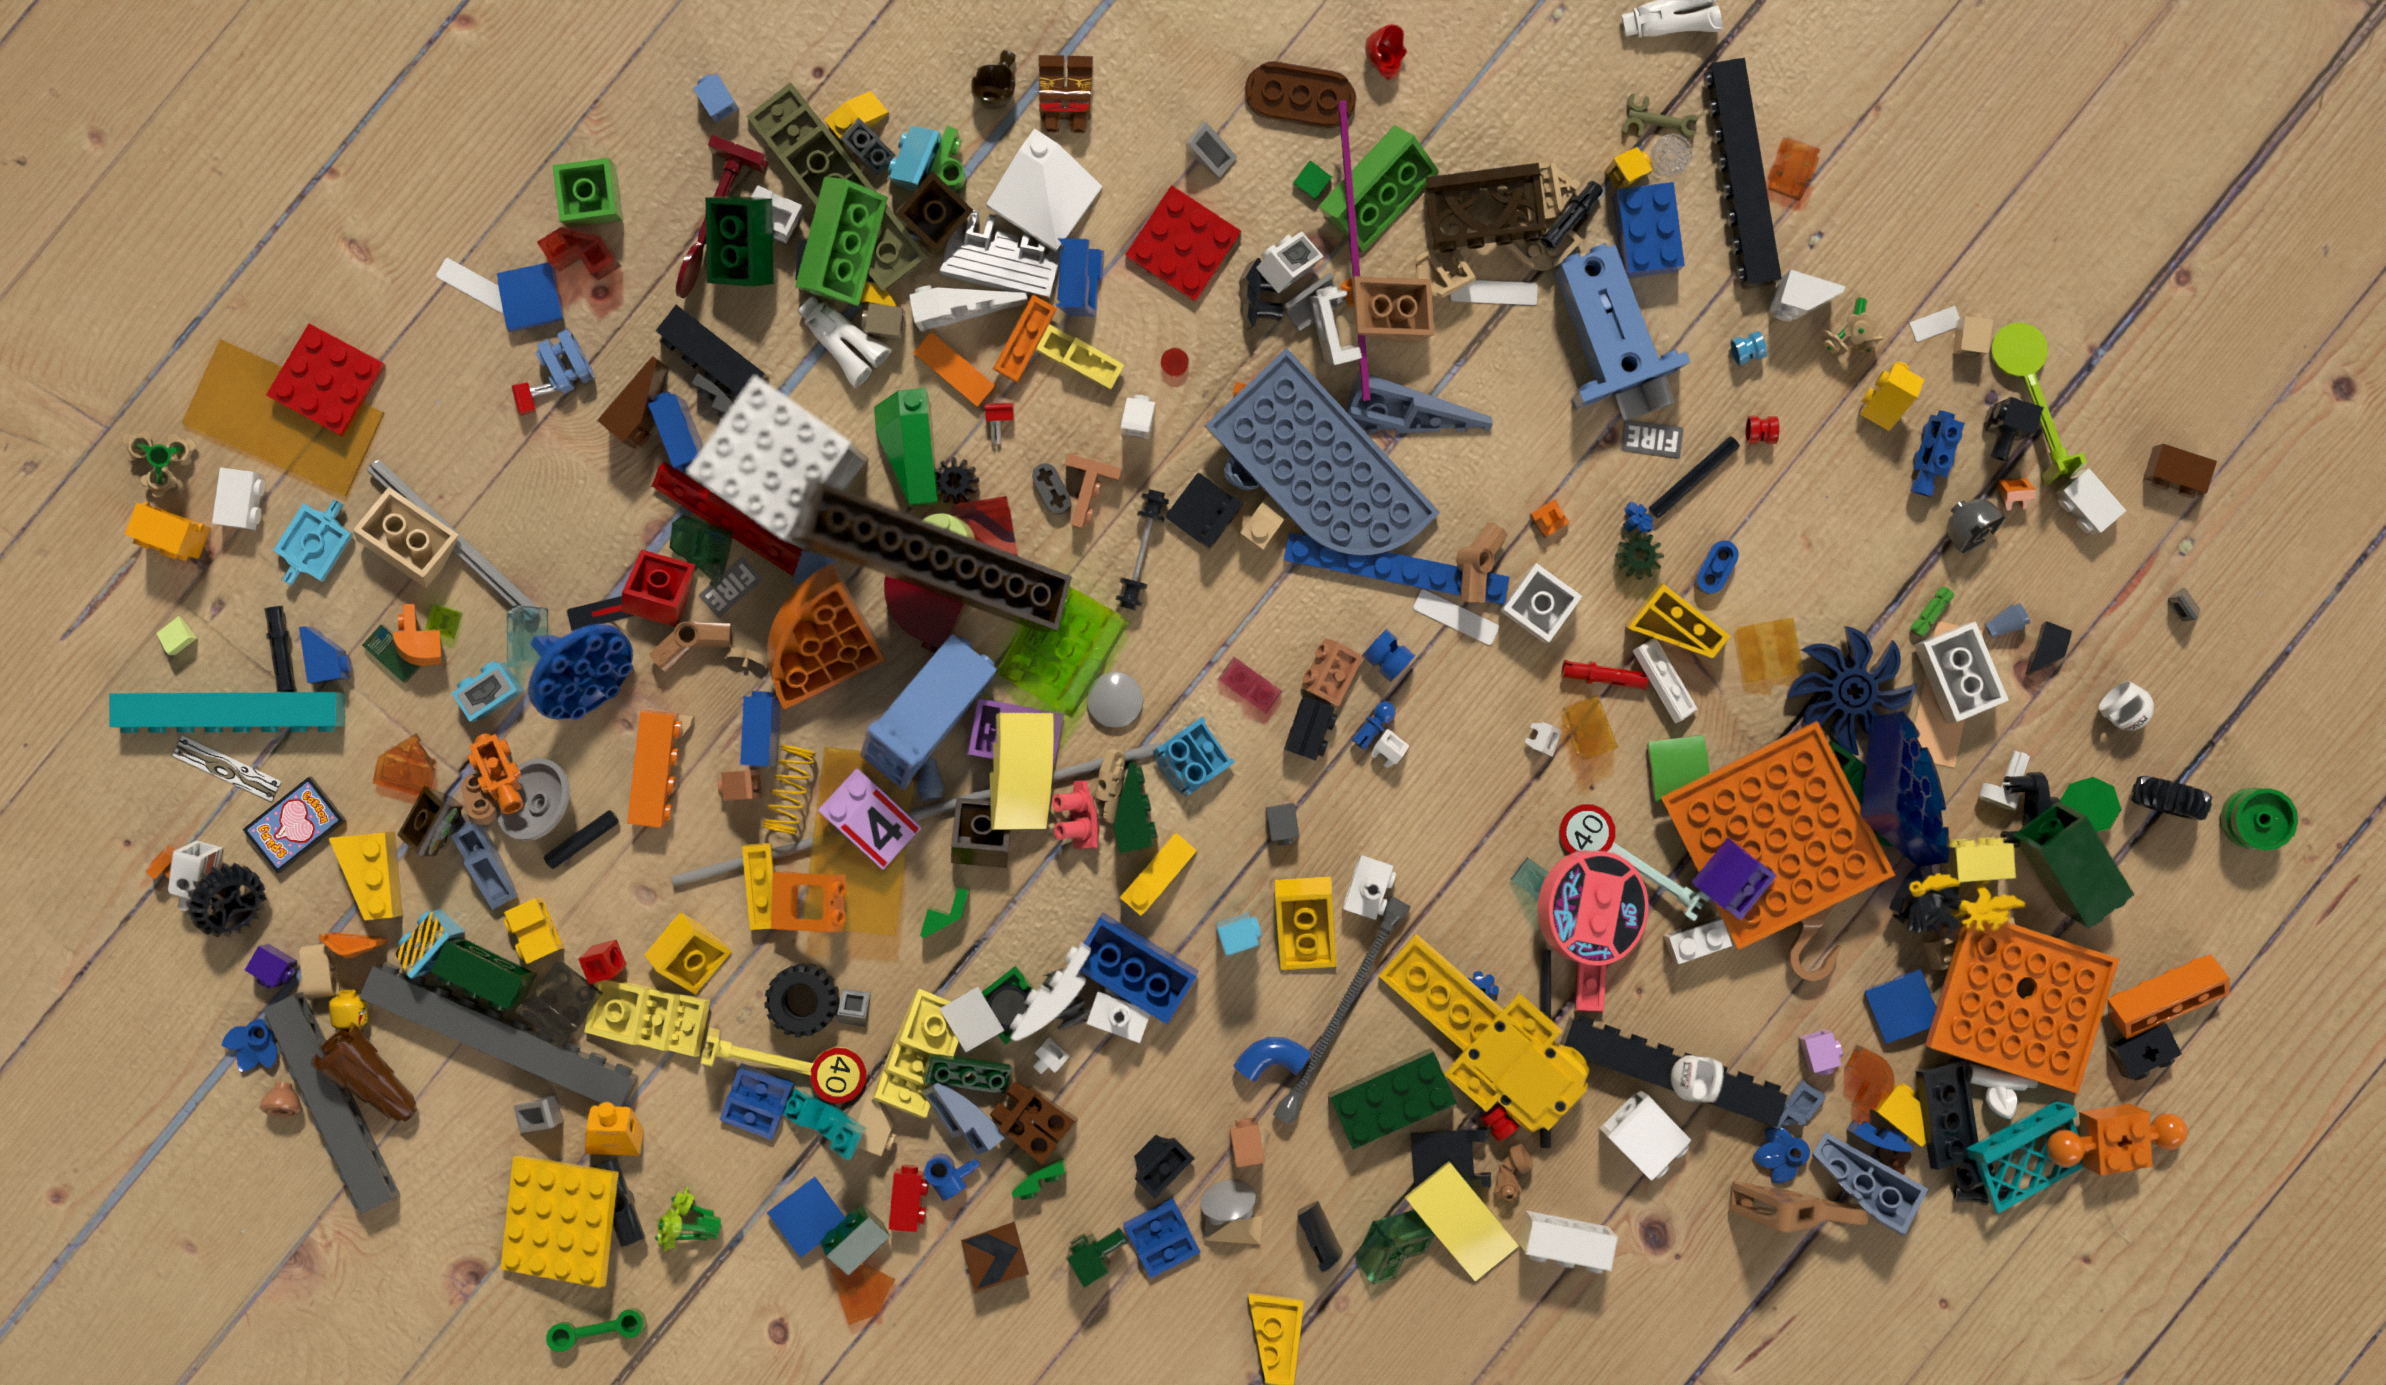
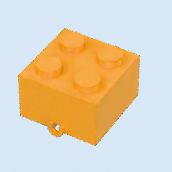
M144 502L143 504L136 503L124 535L134 538L133 544L147 549L158 550L159 554L173 559L178 558L187 561L188 557L199 559L211 527L164 509L150 506L149 502Z

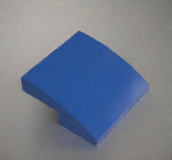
M552 262L497 273L502 309L509 332L564 320L562 299L558 292L556 271Z
M1921 969L1894 977L1891 981L1865 990L1886 1044L1931 1027L1937 1007Z
M741 1063L719 1120L772 1140L794 1082Z
M815 1176L766 1212L799 1258L819 1245L826 1233L834 1229L845 1219L843 1213Z
M1174 1198L1123 1223L1124 1229L1137 1250L1138 1257L1150 1278L1201 1253Z

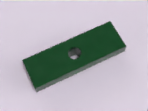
M929 1053L922 1080L927 1084L939 1083L943 1086L1005 1094L1012 1067L1010 1064Z

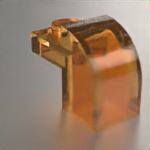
M1856 1045L1844 1070L1864 1079L1851 1105L1869 1114L1870 1110L1875 1109L1880 1101L1881 1095L1879 1092L1881 1089L1892 1094L1894 1073L1889 1063L1883 1057L1862 1046Z

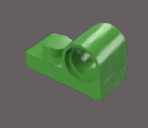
M947 126L930 172L933 171L953 191H957L965 185L967 178L962 164L952 158L953 155H958L962 140L959 139L960 135L957 129ZM956 169L959 171L957 179L953 181L945 179L947 171Z

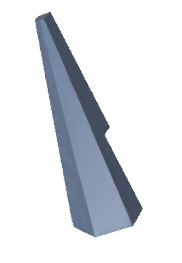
M1360 371L1349 392L1346 412L1368 433H1376L1377 430L1395 429L1396 433L1439 432L1441 428H1456L1457 432H1465V428H1483L1484 431H1490L1493 425L1492 417L1370 374H1368L1370 401H1363Z

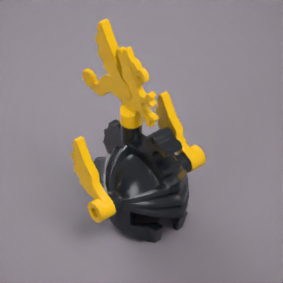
M1925 862L1908 873L1892 899L1889 909L1896 913L1892 915L1893 918L1902 924L1908 920L1907 931L1914 930L1915 933H1920L1921 931L1927 933L1929 930L1934 929L1936 934H1939L1943 928H1949L1947 935L1952 940L1955 935L1961 933L1959 923L1955 918L1965 917L1966 914L1971 915L1970 919L1963 920L1962 922L1964 926L1966 925L1967 929H1970L1973 922H1977L1976 931L1981 930L1984 932L1985 929L1982 924L1988 922L1989 925L1994 924L1991 930H1997L2004 922H2010L2008 917L2010 913L2006 910L2025 907V903L2022 900L2016 899L2015 895L2007 896L2005 894L2000 897L1995 896L1991 900L1989 891L1983 886V884H1987L1990 880L1976 882V890L1980 895L1976 904L1961 900L1958 887L1959 881L1951 878L1949 874L1941 875L1937 873L1934 875L1932 865ZM1903 900L1909 902L1904 912H1902Z

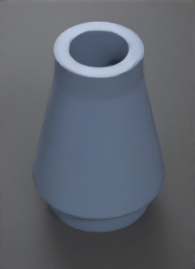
M2021 603L2011 604L1992 620L1985 623V627L1993 639L1999 635L2025 629V625L2030 623V619Z
M927 759L920 768L917 794H920L921 801L940 800L943 798L942 792L945 789L937 767V759Z

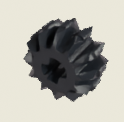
M955 457L951 458V467L945 461H942L941 466L945 470L941 472L935 469L936 476L940 477V479H936L937 486H941L937 489V496L945 493L943 497L945 504H948L953 496L955 506L960 505V496L967 503L970 502V498L966 493L969 491L972 494H977L978 490L970 485L980 482L978 477H970L977 471L975 467H970L966 470L968 461L965 459L961 461L958 467ZM954 475L959 478V475L962 476V479L959 481L961 486L958 488L952 485V488L949 487V484L952 483L950 478Z

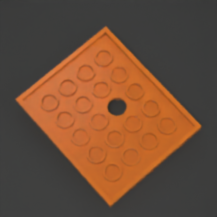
M1966 914L1964 920L1970 919L1971 915ZM1973 922L1970 929H1967L1966 925L1962 924L1961 933L1957 940L1925 1046L2078 1094L2120 959L2009 922H2004L1997 930H1991L1994 924L1989 925L1988 922H1984L1982 924L1985 929L1984 932L1981 930L1976 931L1977 922ZM2029 977L2034 985V992L2031 996H2026L2022 999L2017 993V984L2021 979Z

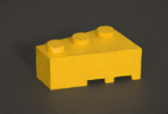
M1662 582L1658 584L1626 624L1628 629L1710 658H1714L1731 637L1726 631Z

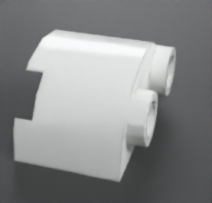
M757 185L751 197L772 198L773 238L786 244L805 208L792 200L784 199L772 191Z

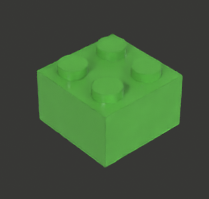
M609 158L552 165L559 221L567 228L623 221L616 165Z

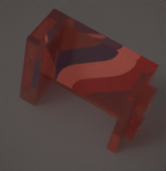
M1007 496L951 505L952 515L962 519L970 526L975 540L1018 556L1009 498Z

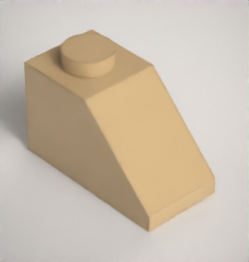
M1268 495L1242 529L1239 536L1260 551H1263L1288 516Z
M871 1088L868 1091L858 1122L866 1127L858 1148L882 1156L885 1149L891 1150L896 1134L892 1133L894 1124L884 1103L872 1099L875 1088Z

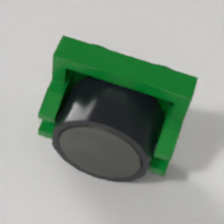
M1016 965L981 992L1004 1031L997 1035L1005 1045L1013 1040L1011 1038L1013 1030L1009 1027L1018 1013L1024 1014L1028 1007L1024 1003L1032 989H1034Z

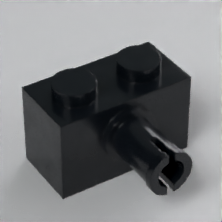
M2014 397L2007 398L1990 406L1985 417V422L1988 423L1986 431L1997 434L1990 457L2000 461H2008L2014 440L2019 441L2036 434L2044 407Z

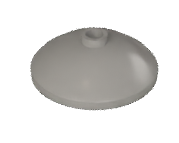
M544 758L531 759L518 765L522 777L518 778L521 789L515 792L520 794L524 803L520 810L511 814H503L498 805V800L496 802L497 820L500 827L507 835L517 840L532 841L545 836L560 822L568 806L570 796L568 777L558 764Z

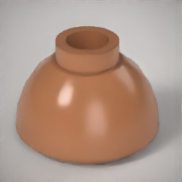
M277 1082L274 1088L265 1094L259 1108L268 1115L288 1117L295 1116L301 1112V1103L298 1095L292 1090V1084Z

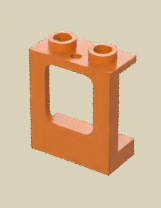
M773 872L771 929L843 932L845 922L844 903L847 889L845 884L846 875ZM798 885H813L823 888L822 919H797Z

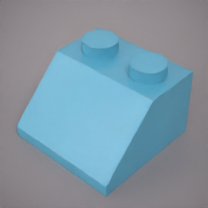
M910 126L908 133L904 132L898 145V148L901 149L897 159L893 158L887 172L890 174L889 179L892 184L911 192L915 191L931 170L942 140L938 131Z

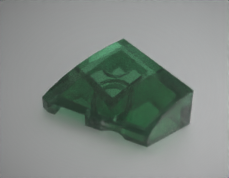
M682 515L672 523L669 548L678 556L685 558L688 563L695 564V571L700 569L712 579L709 584L717 588L726 569L733 532Z

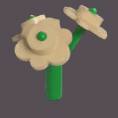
M1865 298L1856 299L1854 313L1847 318V326L1838 335H1833L1828 330L1822 332L1823 344L1831 353L1836 354L1838 352L1844 355L1848 351V347L1841 341L1845 335L1850 336L1853 343L1850 346L1851 349H1857L1860 352H1870L1877 347L1876 344L1879 341L1883 340V336L1875 337L1873 334L1878 329V322L1875 319H1870L1869 314L1865 313L1867 305Z

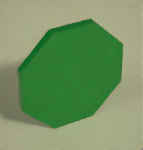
M2095 777L2070 783L2060 799L2062 804L2087 816L2097 833L2111 829L2122 810L2115 787Z

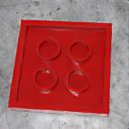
M1171 185L1132 243L1125 257L1193 302H1196L1242 231Z
M309 323L266 393V396L343 437L384 369L385 364Z

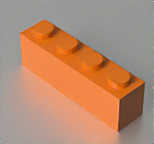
M648 709L640 711L627 824L661 828L666 825V821L671 820L672 804H668L669 793L674 792L676 778L671 775L672 767L677 765L679 749L675 748V737L680 738L682 731V721L678 720L679 713Z
M2211 954L2202 958H2195L2177 969H2170L2163 975L2151 980L2142 981L2129 990L2115 993L2107 999L2108 1015L2127 1040L2230 995V978Z

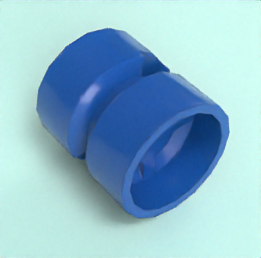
M1386 629L1367 648L1362 656L1372 666L1379 665V672L1391 682L1416 655L1405 645L1399 646L1397 644L1398 639Z

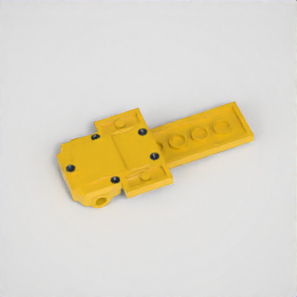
M1415 934L1378 975L1463 1050V1053L1449 1066L1444 1075L1486 1112L1498 1101L1507 1113L1528 1131L1535 1132L1543 1127L1549 1131L1586 1092L1588 1083L1585 1081L1589 1073L1586 1060L1574 1048L1555 1042V1039L1562 1032L1561 1028L1519 992L1502 1009L1418 934Z

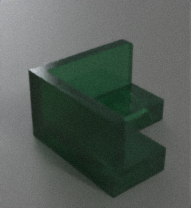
M1416 1210L1372 1221L1355 1260L1373 1285L1396 1278L1404 1259L1427 1252L1435 1234Z

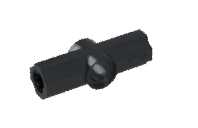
M617 1157L593 1166L592 1168L618 1172L616 1195L623 1198L625 1205L623 1209L614 1208L613 1227L620 1246H627L644 1239L646 1236L634 1206V1195L627 1187Z

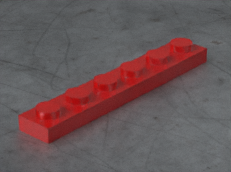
M663 462L658 467L652 483L653 488L791 576L797 573L796 568L799 567L797 563L800 562L799 557L802 556L800 552L803 551L801 548L784 540L754 518L666 462Z

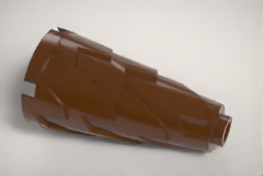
M350 1022V1029H339L320 1047L325 1054L322 1058L315 1054L311 1061V1066L318 1072H322L341 1088L348 1089L364 1103L368 1102L387 1118H393L397 1122L401 1120L404 1122L408 1121L417 1110L414 1107L416 1104L414 1096L394 1075V1071L377 1054L378 1050L362 1034L363 1031L356 1024Z

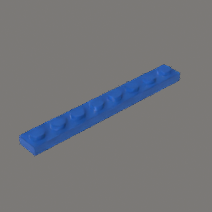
M1289 533L1283 561L1461 596L1462 571L1458 569V566L1389 552L1373 555H1347L1328 549L1316 543L1308 536ZM1488 572L1485 601L1504 605L1510 577Z

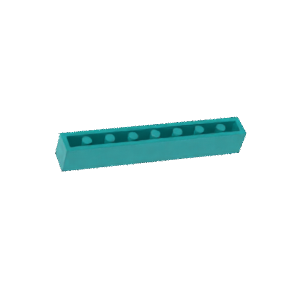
M341 692L109 693V727H120V733H138V727H148V733H166V727H176V733H194V727H205V733H223V727H233V732H251V727H261V732H279V727H289V732H307V727H317V732H335V726H345V693Z

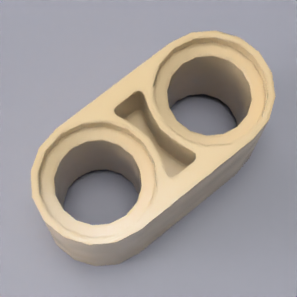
M324 944L302 946L299 952L305 997L309 1000L337 996L340 986L336 953Z

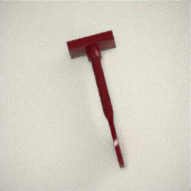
M711 135L708 143L711 153L726 159L723 167L724 173L714 197L728 196L735 176L739 175L742 165L762 173L765 172L768 164L764 160L765 154ZM706 216L699 230L698 241L687 252L678 274L675 292L676 296L683 299L692 290L701 268L703 249L706 244Z

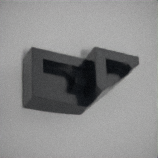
M2045 621L2040 628L2036 649L2030 654L2026 674L2031 675L2040 669L2054 665L2057 661L2064 658L2072 631Z

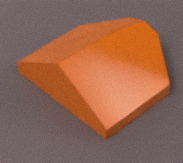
M328 932L319 935V940L338 955L348 959L368 953L387 944L388 938L340 932Z

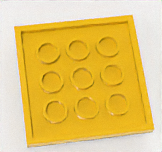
M521 1155L513 1156L500 1269L599 1288L606 1286L618 1172Z

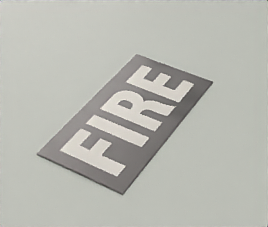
M1625 420L1622 450L1680 458L1684 427Z
M742 556L702 591L699 596L714 614L720 618L763 579Z

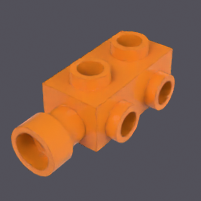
M482 734L475 739V743L470 745L472 754L467 756L473 769H479L482 774L481 777L477 778L484 793L489 792L495 801L498 800V805L503 814H511L520 810L524 803L520 794L515 791L521 789L518 778L522 777L516 762L511 763L508 755L512 754L507 741L505 738L500 740L496 734Z

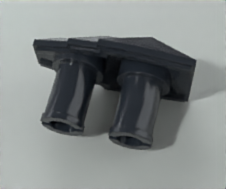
M1256 258L1246 265L1238 281L1241 290L1240 300L1243 307V319L1248 330L1255 326L1257 318L1280 321L1283 316L1282 303L1259 300L1260 290L1277 292L1256 268L1261 263L1260 258Z

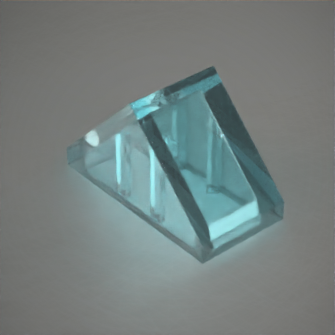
M1527 857L1510 880L1538 901L1541 887L1549 872Z

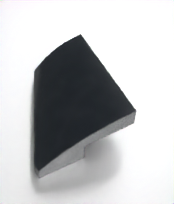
M1316 1201L1299 1209L1297 1217L1310 1248L1314 1251L1319 1261L1318 1267L1321 1273L1328 1271L1340 1259L1343 1251L1319 1201Z

